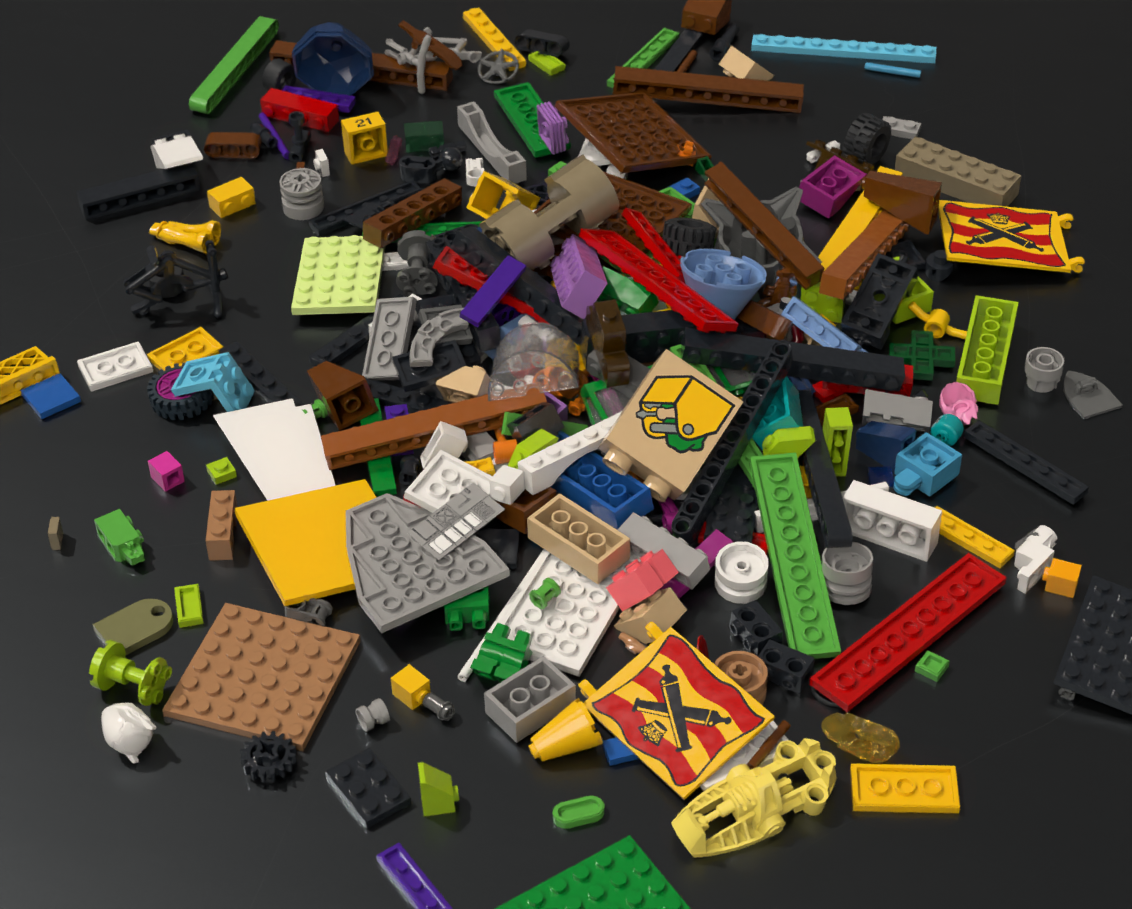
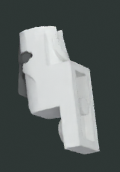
M1040 525L1037 529H1034L1027 536L1016 542L1014 546L1016 549L1014 565L1019 569L1017 590L1025 594L1043 576L1045 567H1050L1053 560L1054 550L1052 549L1056 545L1055 541L1058 538L1055 532L1047 526Z

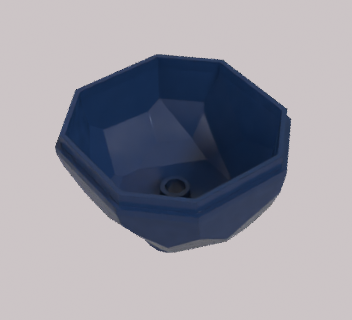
M328 22L310 28L294 46L292 51L296 78L312 90L353 95L374 76L371 49L362 39L339 23Z

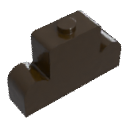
M616 299L595 302L593 305L587 306L586 324L606 387L628 385L630 363L625 352L626 328Z

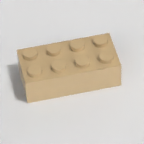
M560 493L527 518L528 538L597 584L630 559L629 537Z

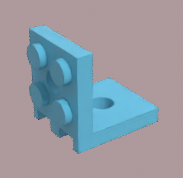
M229 352L187 361L171 389L175 397L211 389L226 412L247 408L255 392L253 386L249 383Z

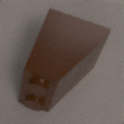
M688 0L683 9L681 27L715 35L730 21L732 0Z
M328 361L307 370L318 398L325 405L328 415L339 431L379 411L364 376Z

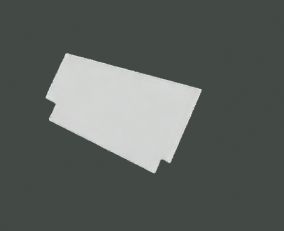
M287 399L213 415L267 501L336 486L332 472L327 465L320 432L311 404L295 407L294 400Z

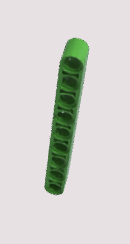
M261 16L256 19L192 94L189 100V109L191 111L210 114L277 34L279 29L277 19Z

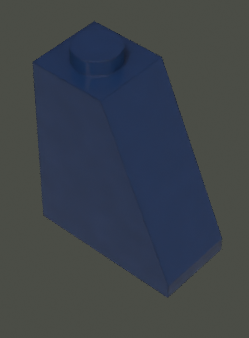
M871 421L858 429L856 433V449L895 473L896 456L915 441L916 430L911 427Z

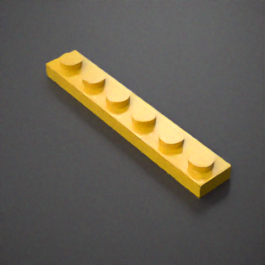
M472 8L469 11L463 12V19L492 52L500 51L501 49L510 52L517 58L519 68L526 67V60L480 8ZM504 55L503 62L514 61L511 57ZM516 66L508 67L507 69L513 71Z

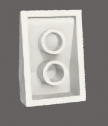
M185 133L173 136L174 140L167 141L166 138L155 140V145H151L155 165L159 169H167L203 159L192 137H185Z

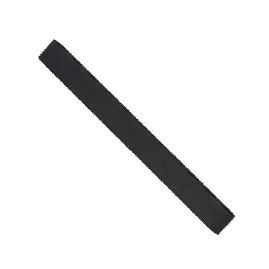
M784 340L776 341L768 351L741 399L743 401L742 405L719 438L672 521L671 527L675 538H682L689 545L696 539L793 364L792 348L789 342Z
M798 390L803 427L811 426L815 435V442L801 455L825 546L826 548L851 547L852 530L811 390Z

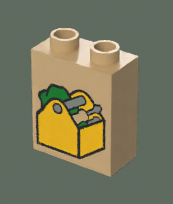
M666 349L655 361L599 445L598 449L606 454L602 461L608 468L620 475L625 476L630 470L645 480L643 484L650 488L652 498L660 502H665L667 497L675 500L686 491L743 401Z

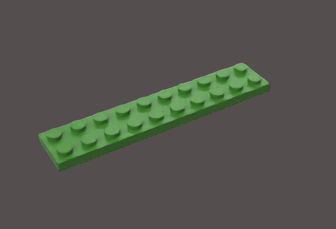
M797 454L751 456L749 463L788 647L812 656L815 659L837 657L841 654V648Z

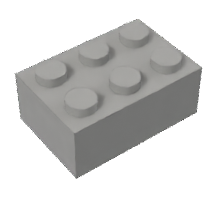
M542 656L484 693L485 713L518 743L549 723L570 703L576 700V685L547 658Z

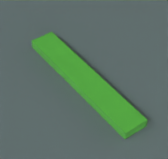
M663 28L622 67L647 69L677 41L679 33ZM615 74L607 80L608 87L613 88Z

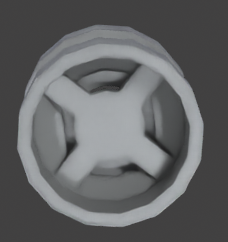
M380 698L372 701L368 707L363 705L356 708L358 721L366 732L373 729L375 724H384L390 721L388 710Z

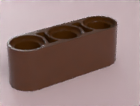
M211 132L207 136L204 152L207 156L213 158H255L259 155L262 138L256 133Z

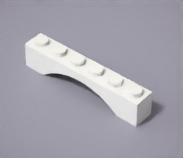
M621 412L519 461L518 469L524 471L525 489L534 495L552 486L568 466L583 455L598 449Z

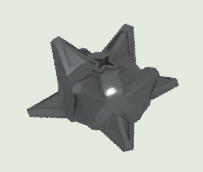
M794 187L770 201L761 200L760 202L821 264L822 261L806 245L799 218L796 216L803 190ZM706 198L701 205L719 226L714 249L730 251V256L742 259V256H746L759 263L766 270L767 276L765 283L758 291L762 298L767 297L763 295L766 285L774 286L778 277L776 272L784 267L721 201Z

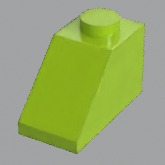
M811 426L777 429L772 435H768L762 443L763 455L796 453L798 459L815 442L813 428Z
M544 429L538 430L516 445L508 466L518 469L519 461L556 444L559 438Z
M424 762L418 763L423 815L431 816L454 813V802L459 801L457 785L452 786L451 775Z

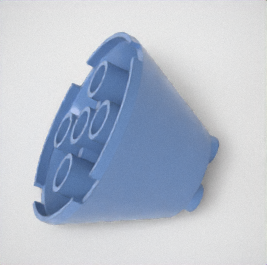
M697 249L687 252L680 262L685 284L733 320L736 319L766 281V270L759 263L746 256H742V259L730 256V251L719 249Z

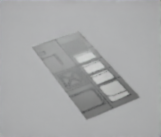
M473 482L407 533L435 558L440 560L505 509Z

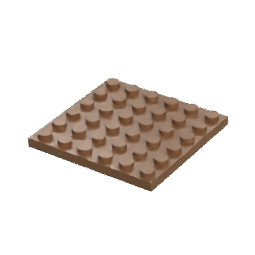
M225 603L162 709L163 715L252 738L253 735L258 738L262 737V732H265L267 736L272 731H275L276 736L284 733L286 739H292L296 750L304 751L361 642L360 635Z

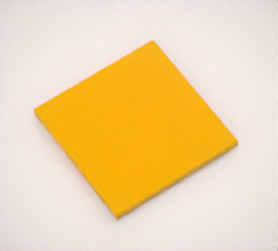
M366 479L235 508V516L284 607L304 602V600L309 601L312 598L318 599L355 589L346 548V510L377 498Z

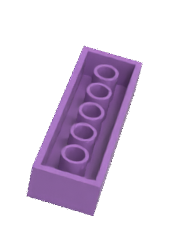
M572 234L570 239L567 238L563 242L562 252L559 256L553 258L550 267L561 306L578 317L585 319L587 306L593 305L607 285V280L595 248L586 245V241Z

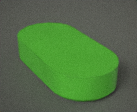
M586 796L561 802L553 809V821L556 826L563 829L597 822L604 816V802L597 796Z

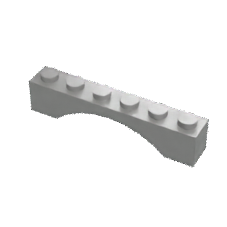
M474 101L457 106L458 126L500 176L515 184L527 180L526 160L518 151H509L500 144L490 129L480 107Z

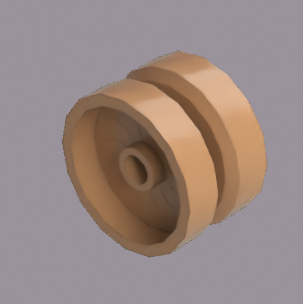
M731 651L720 656L714 664L763 706L766 700L768 676L767 667L763 660L755 654L746 651Z

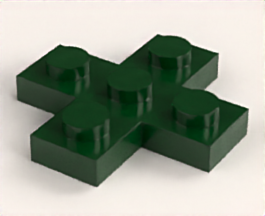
M912 330L911 344L890 343L889 356L903 357L904 364L913 365V379L933 381V366L955 367V347L933 346V331Z

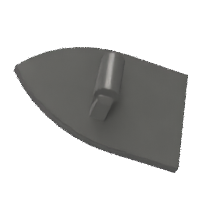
M1074 371L1066 373L1063 383L1064 394L1083 419L1122 408L1123 405L1095 377Z

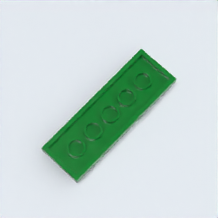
M527 82L494 90L495 99L533 156L537 158L552 154L539 136L537 104L541 105L543 102L531 84ZM570 141L566 144V150L571 149Z

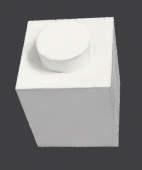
M503 465L489 480L490 497L496 501L511 505L525 490L524 471Z

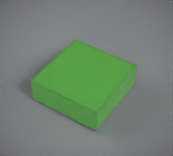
M927 650L916 664L915 672L937 682L949 667L950 661Z

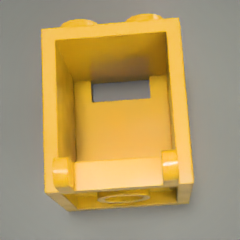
M483 171L466 208L487 219L500 210L496 206L504 190L507 195L500 209L510 202L519 199L521 204L527 206L530 210H535L540 197L505 178Z

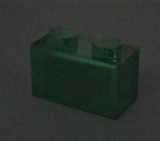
M442 121L404 123L406 153L429 151L430 147L437 146L439 148V145L444 144Z

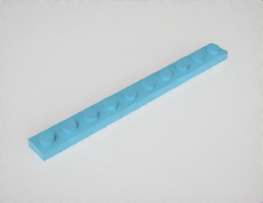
M753 35L751 51L920 63H935L936 47L928 45L913 46L911 44L857 42L855 40H824L820 38L784 37L781 35Z

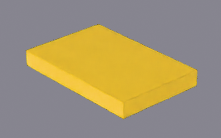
M199 327L148 353L147 357L159 370L166 371L165 367L167 366L173 368L174 364L177 363L179 366H182V363L217 355L219 354V349L223 348V346L202 327Z

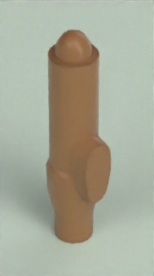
M624 632L619 635V639L626 644L625 647L635 655L637 653L640 654L647 648L638 642L637 639Z

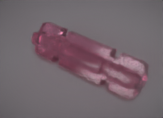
M393 136L388 148L385 161L390 163V165H394L397 161L402 139L398 138V136Z

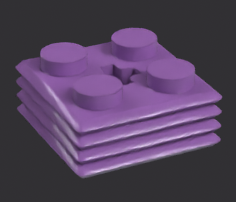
M550 101L544 104L541 103V105L537 104L539 136L552 154L555 155V153L558 154L559 152L566 151V144L569 143L567 133L565 132V128L568 127L566 118L564 116L561 117L560 112Z

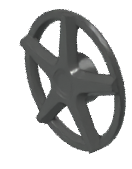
M501 49L500 51L489 53L483 59H480L478 74L483 81L489 84H502L511 80L516 75L519 63L515 55ZM498 55L495 62L487 61L490 57ZM504 55L511 57L514 61L503 62ZM482 65L491 68L484 76L481 72ZM516 66L513 74L507 77L505 73L506 68ZM492 75L500 76L502 81H489L488 78Z

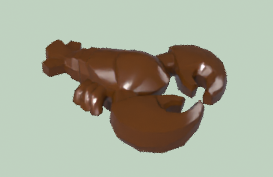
M789 268L778 270L776 275L779 279L774 286L766 285L763 295L767 297L759 300L757 303L767 307L780 303L783 297L792 299L791 297L796 296L797 286H790V278L795 276V272Z

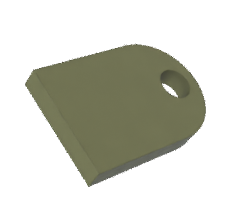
M143 599L94 623L93 628L105 645H107L105 643L107 640L122 643L125 647L126 655L164 636L172 627L173 616L169 605L164 601ZM157 612L164 613L161 616H153Z

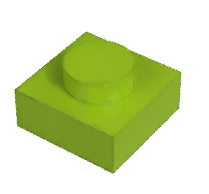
M227 457L206 465L207 472L216 485L237 477L236 470Z

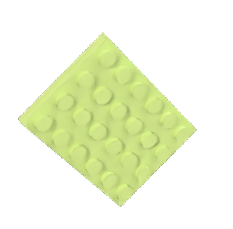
M357 235L349 237L305 238L291 306L292 315L375 312L379 296L385 246L379 248L363 240V236Z

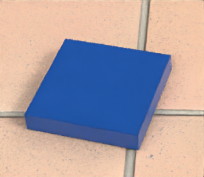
M60 373L21 390L22 397L41 419L81 402L79 394Z

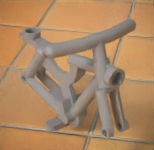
M429 27L424 29V32L429 35L424 36L422 45L417 49L412 48L410 52L395 43L394 40H386L387 45L400 51V53L385 50V55L397 59L399 65L408 62L411 65L417 66V84L420 94L425 93V61L437 59V56L433 58V53L428 51L431 42L430 35L432 34ZM433 37L442 44L456 43L457 46L455 48L449 49L454 51L461 60H469L475 63L481 59V51H466V49H463L467 44L466 38Z

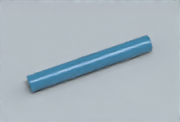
M868 62L865 64V70L917 78L921 76V70Z

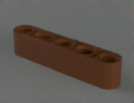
M750 300L736 317L778 340L785 339L793 322L753 300Z

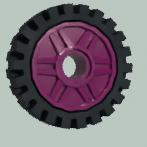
M178 363L174 364L173 368L167 366L165 367L166 371L159 370L158 375L154 374L152 380L148 382L149 386H147L148 397L153 411H156L158 416L162 415L165 419L170 417V420H175L176 417L179 420H184V416H188L189 419L193 417V413L196 415L201 414V410H207V405L212 404L214 393L211 389L174 396L171 389L185 363H182V366H179Z

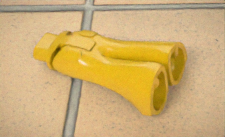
M213 220L198 225L162 221L161 223L155 222L150 228L149 233L168 244L185 245L207 254L205 242L212 240L214 246L219 243L221 225L220 222Z

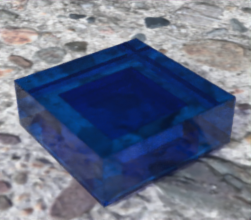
M891 466L868 467L870 485L886 482L889 487H894Z

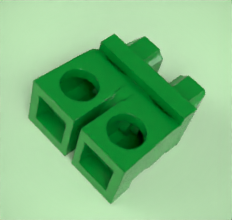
M489 585L484 587V590L475 591L444 605L446 624H449L451 631L461 630L463 623H472L475 629H485L486 622L489 621Z
M497 623L492 633L486 632L478 657L473 660L470 668L476 675L493 681L497 679L501 683L528 665L533 653L529 648L532 640L531 634L518 630L513 641L508 639L511 631L510 627Z

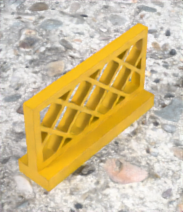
M34 346L1 361L0 405L21 396L22 389L60 373L56 359L53 356L48 357L38 347Z

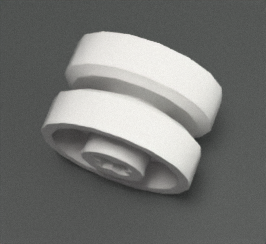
M734 542L724 546L717 554L715 564V588L719 595L730 602L746 604L757 600L764 594L767 588L768 558L765 552L757 545L749 542Z

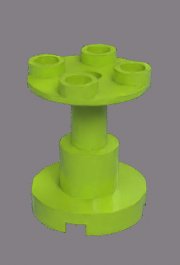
M107 640L105 648L99 647L89 668V674L93 675V680L90 681L91 686L105 691L116 682L124 685L133 682L139 685L138 698L140 704L150 706L152 703L157 705L161 702L166 681L172 675V667L167 665V661L164 658L158 657L154 659L145 670L136 668L134 661L125 658L126 652L122 643Z

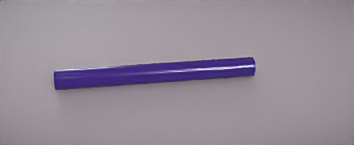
M260 113L259 119L264 127L268 128L277 139L278 143L276 146L285 159H289V150L266 114Z

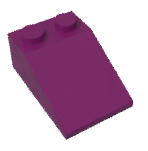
M834 155L801 180L799 188L803 190L800 202L821 215L830 218L843 207L867 174Z

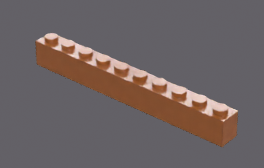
M884 209L822 273L819 293L844 300L849 293L853 292L856 286H859L860 281L865 278L877 254L886 255L887 252H890L892 246L896 245L898 240L903 238L904 233L909 231L910 224Z
M541 382L530 383L448 405H441L359 427L322 435L321 440L328 468L333 470L425 447L440 421L464 429L466 436L502 428L505 412L525 414L540 403H547Z

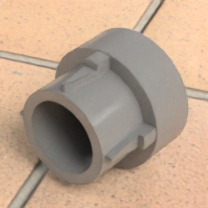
M1038 347L1027 353L1024 369L1027 385L1030 389L1045 393L1057 388L1064 366V357L1060 352L1048 347Z

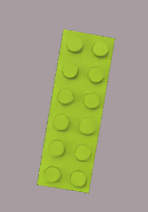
M975 296L956 382L965 384L972 389L976 400L979 402L999 404L1019 302Z

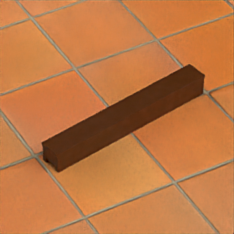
M722 162L705 171V175L709 178L705 182V186L784 268H789L795 272L793 278L805 290L821 282L822 273L825 268Z

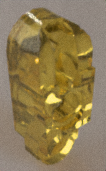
M836 712L830 714L822 722V730L828 739L838 743V748L863 760L879 764L887 761L899 749L900 742L893 730L853 714L845 713L843 715Z

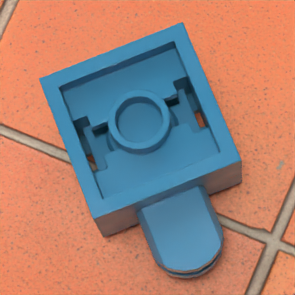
M924 433L897 454L894 490L900 495L908 496L914 490L919 489L929 497L959 475L962 454L929 433Z

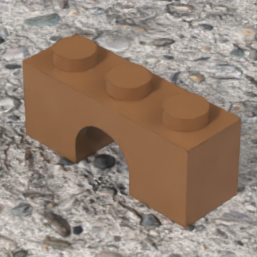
M235 490L211 491L206 533L209 560H233V526L237 524V517L235 516V508H237Z

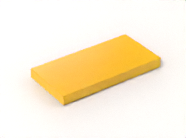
M851 764L853 811L959 813L960 811L956 766Z

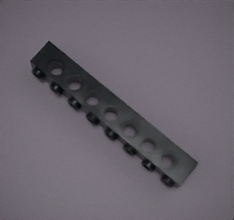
M446 237L427 241L426 247L429 264L447 295L452 294L456 304L462 305V308H464L477 293V290L469 285H462L456 279L444 276L433 268L436 259L446 246L451 247ZM492 313L486 317L479 327L468 322L473 340L481 353L502 347L499 325Z

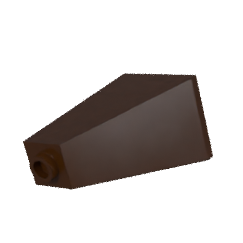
M870 171L866 177H863L861 188L864 189V197L924 234H929L937 222L942 182Z

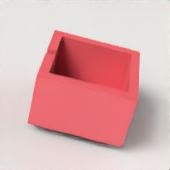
M663 549L656 553L650 550L640 557V562L638 559H635L626 565V572L621 570L612 577L613 582L606 589L622 611L653 595L679 573Z

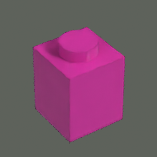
M168 451L148 460L151 478L165 492L185 482L182 465Z

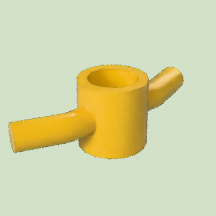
M915 302L908 306L919 319L926 322L924 331H933V338H941L946 333L950 336L966 340L967 331L948 325L950 316L945 310L934 309L928 314Z

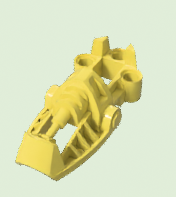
M804 738L799 745L788 740L782 741L776 748L773 763L751 770L747 764H739L733 767L726 776V779L716 783L693 799L671 822L672 826L694 858L725 854L753 845L781 832L786 824L782 815L792 810L794 813L803 810L806 814L812 816L819 815L823 811L837 779L835 771L836 759L830 752L822 751L818 741ZM781 755H787L791 759L783 758ZM817 765L824 766V769L819 768ZM802 768L811 782L793 790L790 778L787 779L785 776L778 780V777L782 773L789 775ZM810 797H815L819 801H813ZM713 809H716L713 812L707 814L706 816L703 815ZM732 813L737 822L706 840L704 831L710 827L708 823L719 816L723 818Z

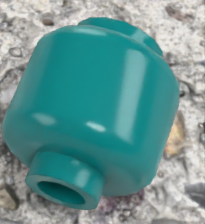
M944 414L932 425L930 433L946 445L952 446L962 436L964 426L957 416Z

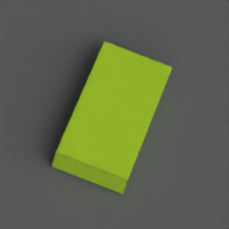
M539 51L528 55L530 62L551 76L566 69L565 64L554 56L538 54Z
M199 585L174 587L179 628L204 624Z

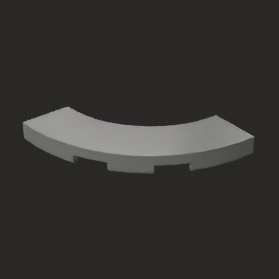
M463 308L441 312L439 316L427 320L418 329L411 344L410 367L432 366V354L436 344L452 332L468 329V322L460 318V312Z

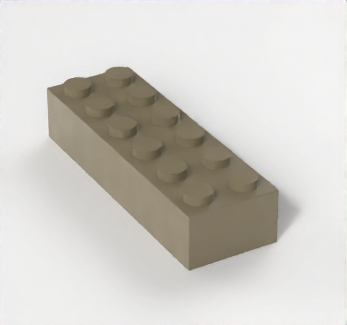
M914 137L896 155L895 170L903 172L902 176L942 182L941 193L968 203L1008 207L1019 194L1021 175L939 144L926 141L923 138Z

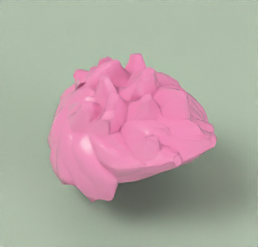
M960 382L946 384L940 394L939 406L942 413L957 416L963 425H970L972 418L978 419V406L974 391Z

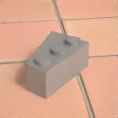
M866 389L862 426L867 425L871 421L911 427L920 432H929L933 401L928 400L926 397L913 398Z

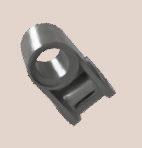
M314 598L284 607L285 617L312 624L318 623L317 625L321 626L326 625L325 620L331 615L333 610L331 604L327 601Z

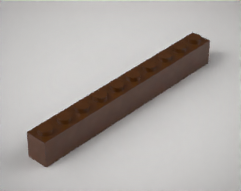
M276 41L269 52L270 62L279 58L293 65L292 51L297 43ZM372 53L374 76L369 81L418 87L417 66L411 65L408 62L399 65L398 60L392 56ZM425 61V88L447 91L453 80L452 69L445 62Z
M621 66L615 67L613 95L645 92L653 99L801 113L803 84Z

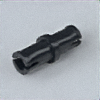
M257 121L250 125V130L260 135L262 143L271 149L276 147L278 141L268 128Z

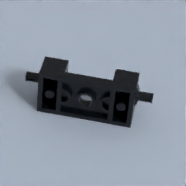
M880 253L877 254L841 322L842 332L854 339L861 347L870 345L882 350L891 332L890 324L905 296H910L918 280L917 267L906 264L909 259L906 256L904 257V255H900L899 260H895ZM876 294H883L885 299L876 301L873 297Z

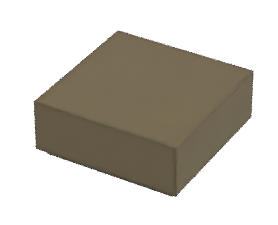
M51 517L49 523L48 538L52 550H61L63 529L60 517Z

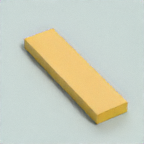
M935 507L942 510L939 534L1000 569L1014 556V549L942 508Z

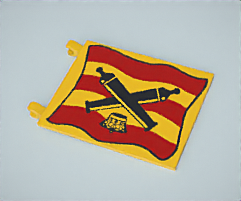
M940 200L938 212L948 261L1068 273L1071 270L1077 273L1083 270L1082 266L1078 265L1085 263L1082 257L1068 258L1061 227L1064 229L1071 228V223L1066 222L1069 220L1073 221L1071 214L1058 216L1057 212Z
M650 622L645 626V629L647 630L648 637L654 640V642L597 691L586 679L582 680L578 686L581 689V694L588 698L583 703L589 713L685 800L771 723L775 716L672 627L663 633L654 622Z

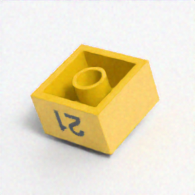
M379 112L341 120L344 152L351 165L388 156L386 126Z

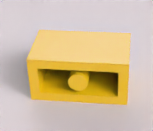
M243 177L207 191L209 207L220 218L256 204L254 188Z

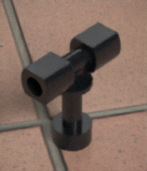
M295 111L289 114V123L291 126H294L295 133L291 138L294 144L290 150L289 159L291 162H301L305 154V148L308 147L311 140V133L308 130H302V125L305 123L304 114Z

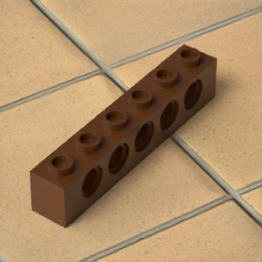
M442 179L363 221V240L379 248L401 238L406 232L413 231L461 205L462 187L447 179Z

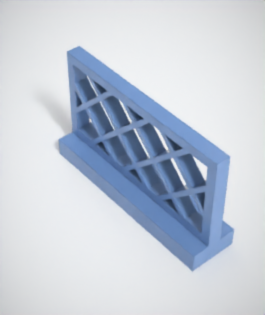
M795 296L792 297L781 313L824 347L867 352Z

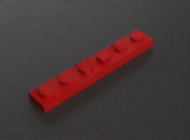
M625 207L622 215L627 220V225L635 230V235L643 240L644 246L651 250L654 254L653 257L662 264V267L685 283L680 259L642 212Z

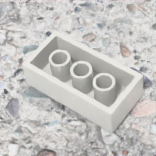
M853 480L843 496L853 536L917 559L928 561L938 544L942 510Z

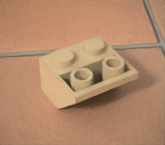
M670 587L663 590L659 589L653 595L624 610L619 615L620 619L614 626L617 630L647 644L654 642V640L648 637L647 630L645 629L648 623L654 622L664 633L678 621L687 609Z

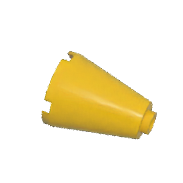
M578 698L531 737L532 744L528 745L534 759L540 758L543 762L597 747L603 744L599 731L594 732L596 730L595 722L584 703Z

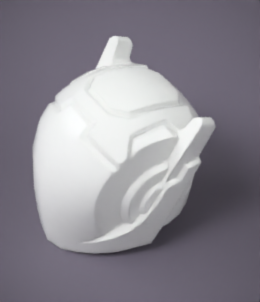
M132 703L111 705L105 708L101 715L102 731L107 744L120 753L125 754L132 763H138L139 759L137 756L142 750L146 749L152 738L153 730H156V726L150 721V718Z

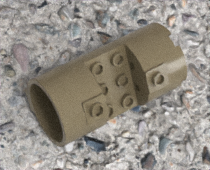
M584 154L576 157L544 179L547 183V193L551 201L550 205L535 214L527 206L521 204L519 199L514 200L479 224L482 233L533 271L535 268L539 267L541 270L551 264L550 259L555 256V251L549 234L560 229V225L565 223L578 234L581 228L599 229L598 225L618 211L619 200L612 183L605 173L595 163L586 159Z

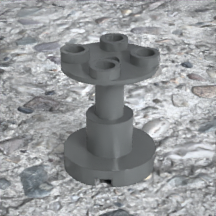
M421 230L406 232L403 238L398 241V254L407 261L409 267L404 268L398 273L396 284L407 297L411 294H433L438 284L436 274L426 268L429 263L426 242L436 237L432 234L431 237L425 235L426 232Z

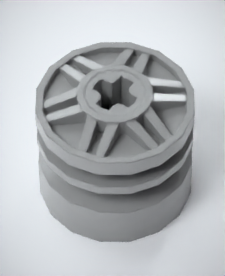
M297 168L281 176L279 183L282 206L287 217L294 220H308L317 217L323 212L324 199L319 173L309 168Z
M852 542L851 547L825 548L822 554V571L829 600L838 604L852 605L867 599L872 591V552L866 546L857 542Z

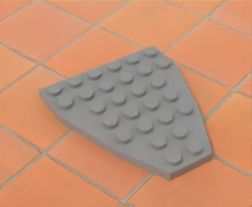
M388 493L346 510V548L358 603L381 633L509 577V568L484 540L473 534L438 560L407 533L430 516L432 512Z

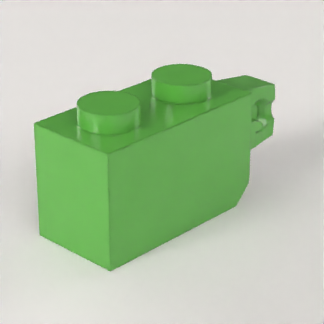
M117 509L94 519L97 535L115 561L123 562L127 560L132 566L145 561L141 545L144 542L143 536L139 529H134L133 522L129 516H125L120 509Z

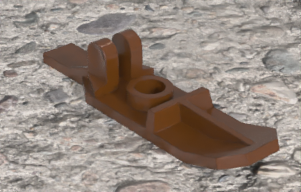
M404 20L398 25L413 39L411 44L413 49L421 46L424 36L429 35L424 31L417 30ZM431 36L428 51L433 53V58L438 56L451 69H459L462 66V62L456 53Z

